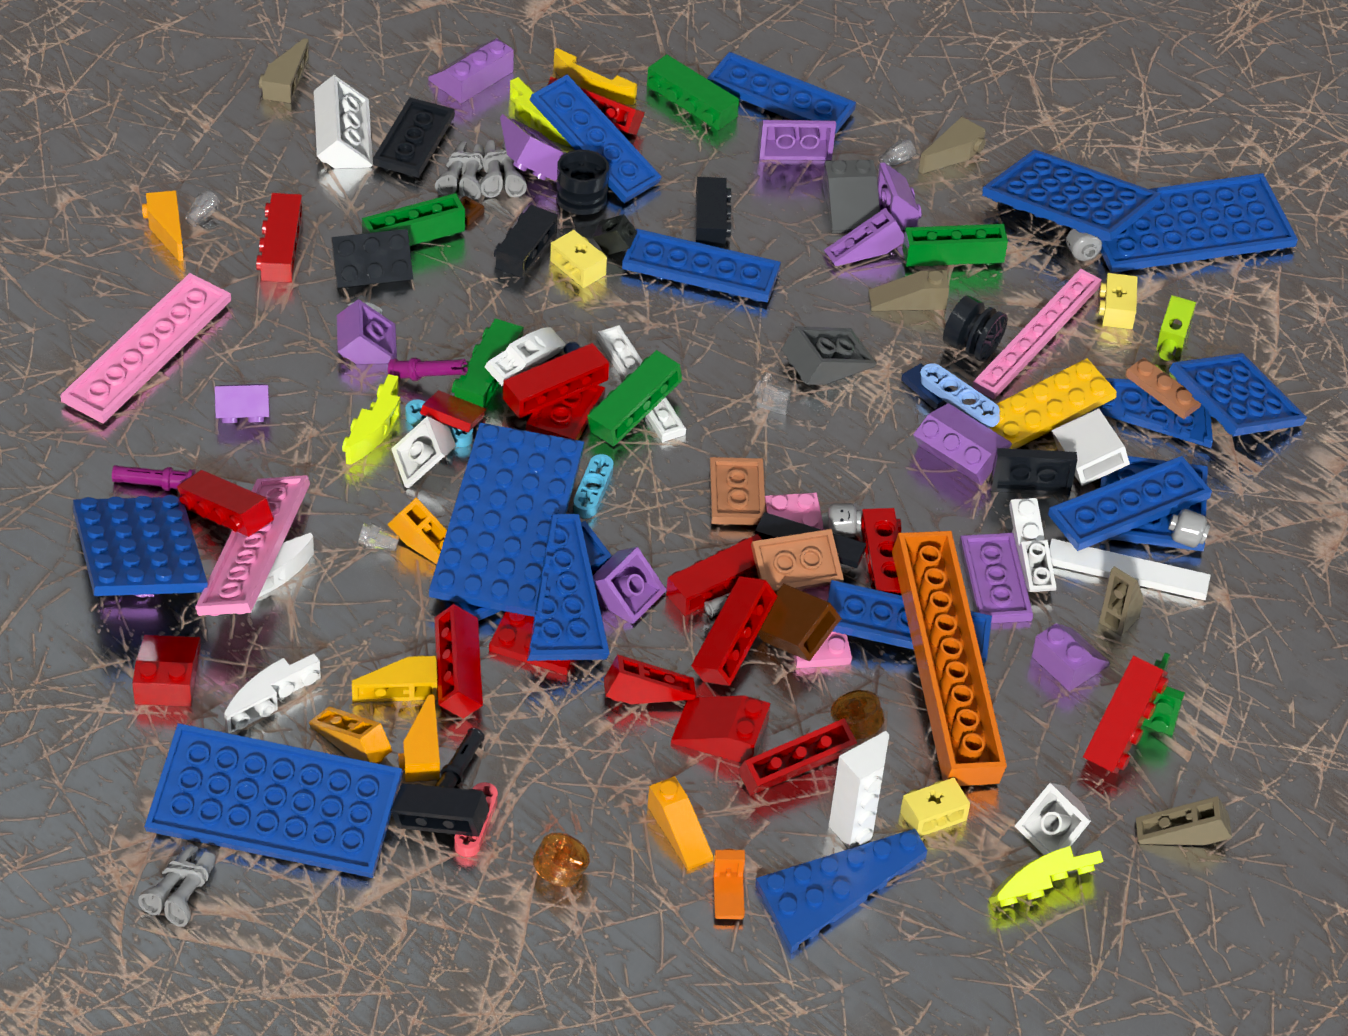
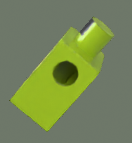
M1171 295L1156 348L1160 358L1163 360L1171 361L1174 359V356L1180 357L1182 355L1191 329L1196 302ZM1174 319L1181 321L1182 324L1178 325L1173 323Z

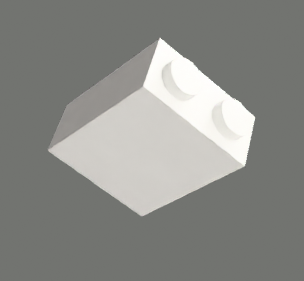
M1100 409L1052 430L1058 451L1077 452V465L1074 475L1081 486L1130 464L1125 446Z

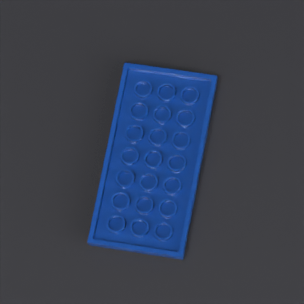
M1261 173L1151 188L1149 190L1161 193L1160 202L1112 241H1102L1100 252L1110 273L1296 247L1298 239L1264 174Z
M485 423L479 424L429 588V597L534 617L550 519L553 514H566L584 450L583 441Z
M178 723L144 827L147 832L373 878L392 814L391 808L398 793L403 771L402 768Z

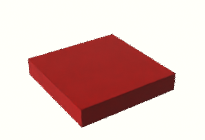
M438 390L422 405L420 413L468 433L484 417L486 408Z

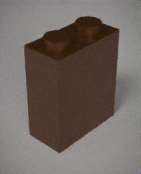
M783 583L776 593L778 597L758 635L763 642L810 662L842 618L830 602Z

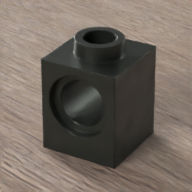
M623 214L600 221L593 239L604 254L609 255L630 249L637 231Z

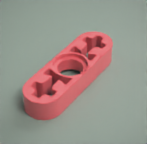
M482 782L473 787V789L483 791L485 795H489L486 797L489 812L479 837L472 836V841L468 845L463 844L467 841L468 836L455 834L454 848L460 856L472 857L480 851L498 801L497 788L491 783Z

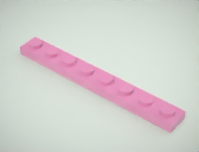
M1080 269L973 381L972 388L994 400L1100 288L1102 279Z

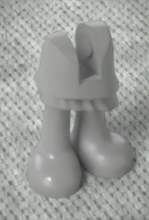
M494 140L486 142L483 168L487 174L480 183L481 193L485 197L493 198L501 193L503 187L502 171H505V190L510 197H520L526 192V180L517 172L513 165L514 160L507 155L504 140L503 150L495 149Z
M461 141L457 145L446 164L448 171L444 172L436 180L435 189L439 195L447 196L454 194L457 190L459 174H462L463 176L459 183L461 197L467 196L474 201L478 200L482 189L476 179V173L483 167L484 148L482 145L476 144L473 153L466 152L467 142Z
M191 844L187 846L175 860L167 865L162 872L164 878L157 885L144 890L138 898L140 907L146 913L154 916L159 915L164 908L166 918L172 924L179 927L186 926L191 918V910L187 901L192 892L197 887L203 886L208 880L215 864L216 856L205 851L195 865L193 863L197 856L198 847ZM179 885L178 889L167 899L173 887Z

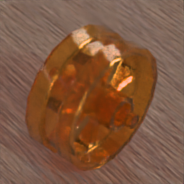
M868 690L848 692L840 696L831 707L833 722L845 718L856 740L875 734L885 721L879 698L875 693Z
M550 833L545 836L533 856V865L537 873L544 880L561 887L577 884L590 863L589 853L585 846L576 838L563 833Z

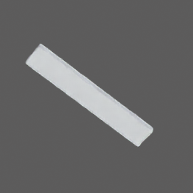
M620 325L596 332V339L624 381L628 374L633 373L641 365V357ZM666 397L646 415L647 420L661 442L686 435L685 426Z
M1057 539L1051 540L1049 550L1053 566L1109 578L1111 569L1115 566L1135 578L1140 586L1201 600L1206 599L1211 574L1092 547L1077 551L1070 542Z

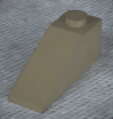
M303 38L270 63L265 74H261L259 88L262 89L263 99L285 103L292 102L309 59V39Z
M961 117L921 153L919 172L924 174L970 160L976 153H980L986 144L984 140L986 129Z
M946 270L916 272L869 289L868 295L871 311L946 310L949 283Z
M1115 566L1110 572L1099 623L1122 636L1140 617L1144 599L1138 581Z
M1218 796L1136 817L1138 842L1140 844L1207 845L1232 838L1229 814Z

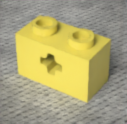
M575 230L551 242L550 261L582 288L606 275L607 257L605 254L595 248Z
M1107 273L1106 283L1101 282L1099 297L1103 298V300H1100L1098 315H1103L1102 326L1133 329L1137 306L1138 276Z
M951 778L945 781H937L931 786L920 790H911L903 795L900 813L909 828H915L921 837L967 821L970 802L955 778Z

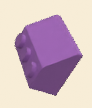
M496 38L479 45L430 75L428 80L462 104L513 72L514 50Z
M760 121L758 132L759 160H832L836 121Z
M949 403L929 413L913 434L919 447L981 486L993 471L997 448L1008 449L1012 445L1010 441Z

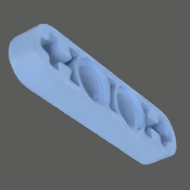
M931 363L922 367L920 371L921 383L929 391L988 428L994 427L999 423L1000 409L996 403L938 364ZM948 386L957 387V390L953 392H947L944 389ZM966 399H974L976 401L971 405L963 403Z

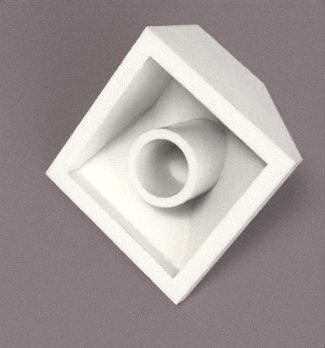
M427 416L391 448L406 488L409 489L456 446L448 426Z
M1049 783L1015 827L1043 855L1065 847H1071L1089 825L1091 819L1084 804L1064 785Z

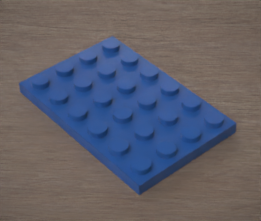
M1034 149L983 187L982 196L990 198L994 202L1010 205L1016 210L1032 213L1036 217L1054 221L1058 225H1065L1076 229L1080 233L1093 235L1102 241L1110 242L1160 202L1161 193Z
M167 495L151 498L138 496L137 498L110 497L109 499H94L85 497L73 499V513L94 596L202 593L204 588H207L208 582L185 505L180 503L179 497Z

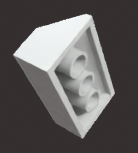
M332 75L314 90L317 157L323 163H327L335 169L370 168L373 165L369 99L337 76Z
M887 731L840 755L838 759L829 827L848 849L866 844L873 837L889 740Z

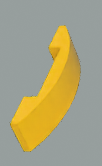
M558 48L554 50L553 69L560 78L568 74L581 88L625 105H634L636 103V83L618 75L613 80H610L577 65L576 56Z

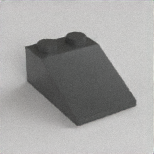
M825 161L822 184L832 234L849 233L880 212L874 161Z
M796 326L781 348L788 362L793 365L800 375L801 380L808 385H826L873 368L877 364L851 328Z

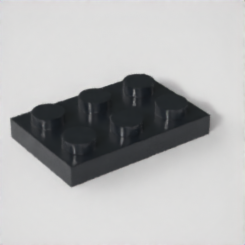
M408 229L331 237L337 288L413 280Z
M997 448L991 479V492L1070 496L1077 465V452Z

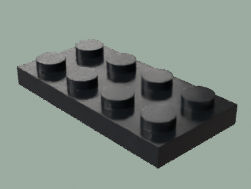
M409 97L374 155L373 165L419 178L454 119L455 109Z

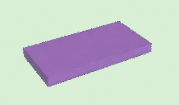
M999 533L960 536L959 542L975 612L991 615V623L1032 621L1033 612L1014 534Z

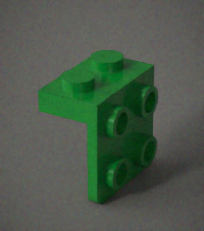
M1165 652L1162 660L1156 659L1154 666L1166 671L1171 654ZM1167 686L1162 694H1157L1153 702L1156 704L1155 711L1149 720L1145 718L1142 725L1172 736L1176 728L1185 692Z

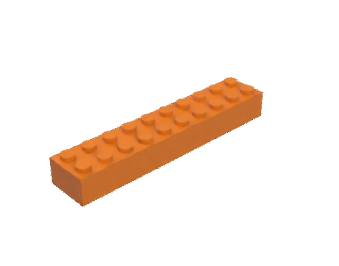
M952 531L898 533L892 554L942 779L945 781L955 778L959 786L999 784L1007 764Z

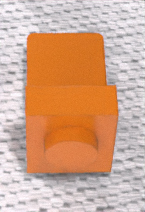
M715 850L713 884L716 919L744 918L743 873L745 850Z

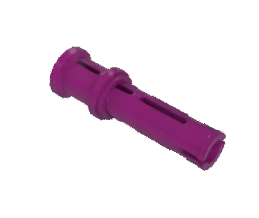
M393 358L388 363V374L398 376V381L399 379L406 378L418 381L423 376L466 375L468 367H462V365H467L466 359L421 361L418 358H411L407 361H399L397 358Z
M114 465L112 469V482L160 486L165 491H170L171 489H178L177 486L196 474L194 469L189 471L173 470L172 467L164 468V470Z

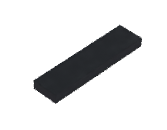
M764 512L755 530V535L758 534L764 540L821 531V529ZM833 533L840 564L858 568L867 543Z

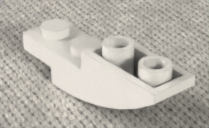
M551 327L541 328L509 344L504 352L489 360L485 368L503 386L504 380L525 372L529 368L539 366L563 351L566 343Z
M1037 498L1013 499L1009 503L1013 524L1012 533L1014 534L1026 587L1029 592L1056 591L1048 540L1044 538Z
M311 533L295 537L282 544L258 597L273 591L290 580L308 563L314 555L313 535Z
M312 654L289 665L283 658L259 672L238 691L224 712L225 731L230 734L245 728L248 724L262 717H268L278 710V699L287 697L292 692L304 686H309L320 679V660L315 654Z

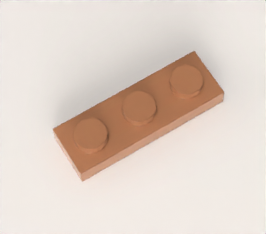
M1142 358L1126 371L1125 376L1182 419H1185L1201 407V403L1196 401L1184 386L1146 358Z

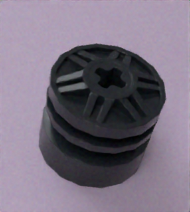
M574 150L560 157L557 163L556 201L562 209L577 215H588L597 213L607 204L609 163L604 156L590 150Z
M966 295L957 303L947 320L943 332V342L957 350H962L966 347L967 355L975 356L976 360L985 362L1000 344L1007 327V314L997 312L993 307H988L985 310L983 302Z

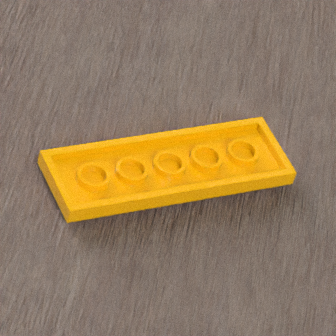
M1086 358L997 403L1000 409V421L996 426L989 429L1012 443L1010 449H1017L1115 399L1117 391L1090 360Z

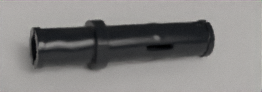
M474 727L468 729L466 736L449 764L443 766L440 772L441 777L435 786L454 788L455 785L461 783L464 777V770L484 740L485 735L481 730Z

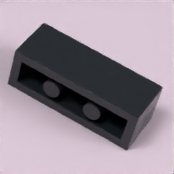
M697 177L695 242L725 247L726 237H731V222H727V220H731V205H727V203H731V188H727V178Z
M530 205L525 213L522 212L516 225L508 230L506 238L502 243H498L494 250L496 269L523 279L557 233L558 214L534 205Z
M402 783L392 805L391 812L399 829L479 837L488 815L489 807L483 791L450 788L447 786H428L418 783Z

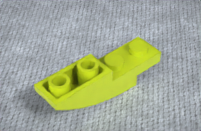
M519 77L510 80V100L515 104V116L522 123L541 132L548 139L572 147L530 101V97L533 94L531 88L525 85Z
M388 374L384 384L379 385L377 401L371 403L369 410L362 408L358 418L353 419L350 430L351 434L349 437H345L342 451L346 452V464L351 465L372 452L383 442L396 425L401 415L400 397L398 396V376Z
M1069 846L1034 859L1008 876L988 898L990 904L1000 902V906L1004 907L1018 903L1017 897L1027 895L1028 900L1045 896L1044 890L1052 888V882L1069 877L1067 872L1077 870L1078 875L1095 871L1094 865L1103 862L1101 851L1073 857L1071 847Z

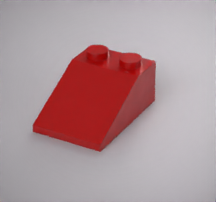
M144 635L136 659L133 676L135 704L192 707L201 642L200 637Z
M744 695L695 697L694 700H687L672 736L671 743L743 763L745 760L757 755L768 726L771 703Z

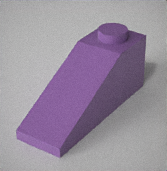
M884 208L824 249V252L835 266L844 265L889 253L903 243L904 234L896 220Z

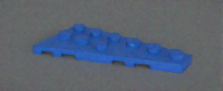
M1105 378L1117 391L1116 398L1091 410V412L1100 409L1104 416L1201 446L1212 447L1211 416L1202 404L1199 409L1185 419H1182L1130 379Z
M553 514L549 524L527 661L607 660L610 652L579 514Z
M914 828L756 878L755 885L790 953H793L802 942L808 938H814L819 934V930L829 923H835L867 900L868 895L875 890L880 891L896 875H902L925 859L928 850Z

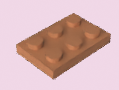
M710 457L711 524H759L765 512L763 458Z
M832 529L753 541L751 544L759 579L766 580L775 593H777L783 583L798 590L828 586L831 580L843 582L844 580Z

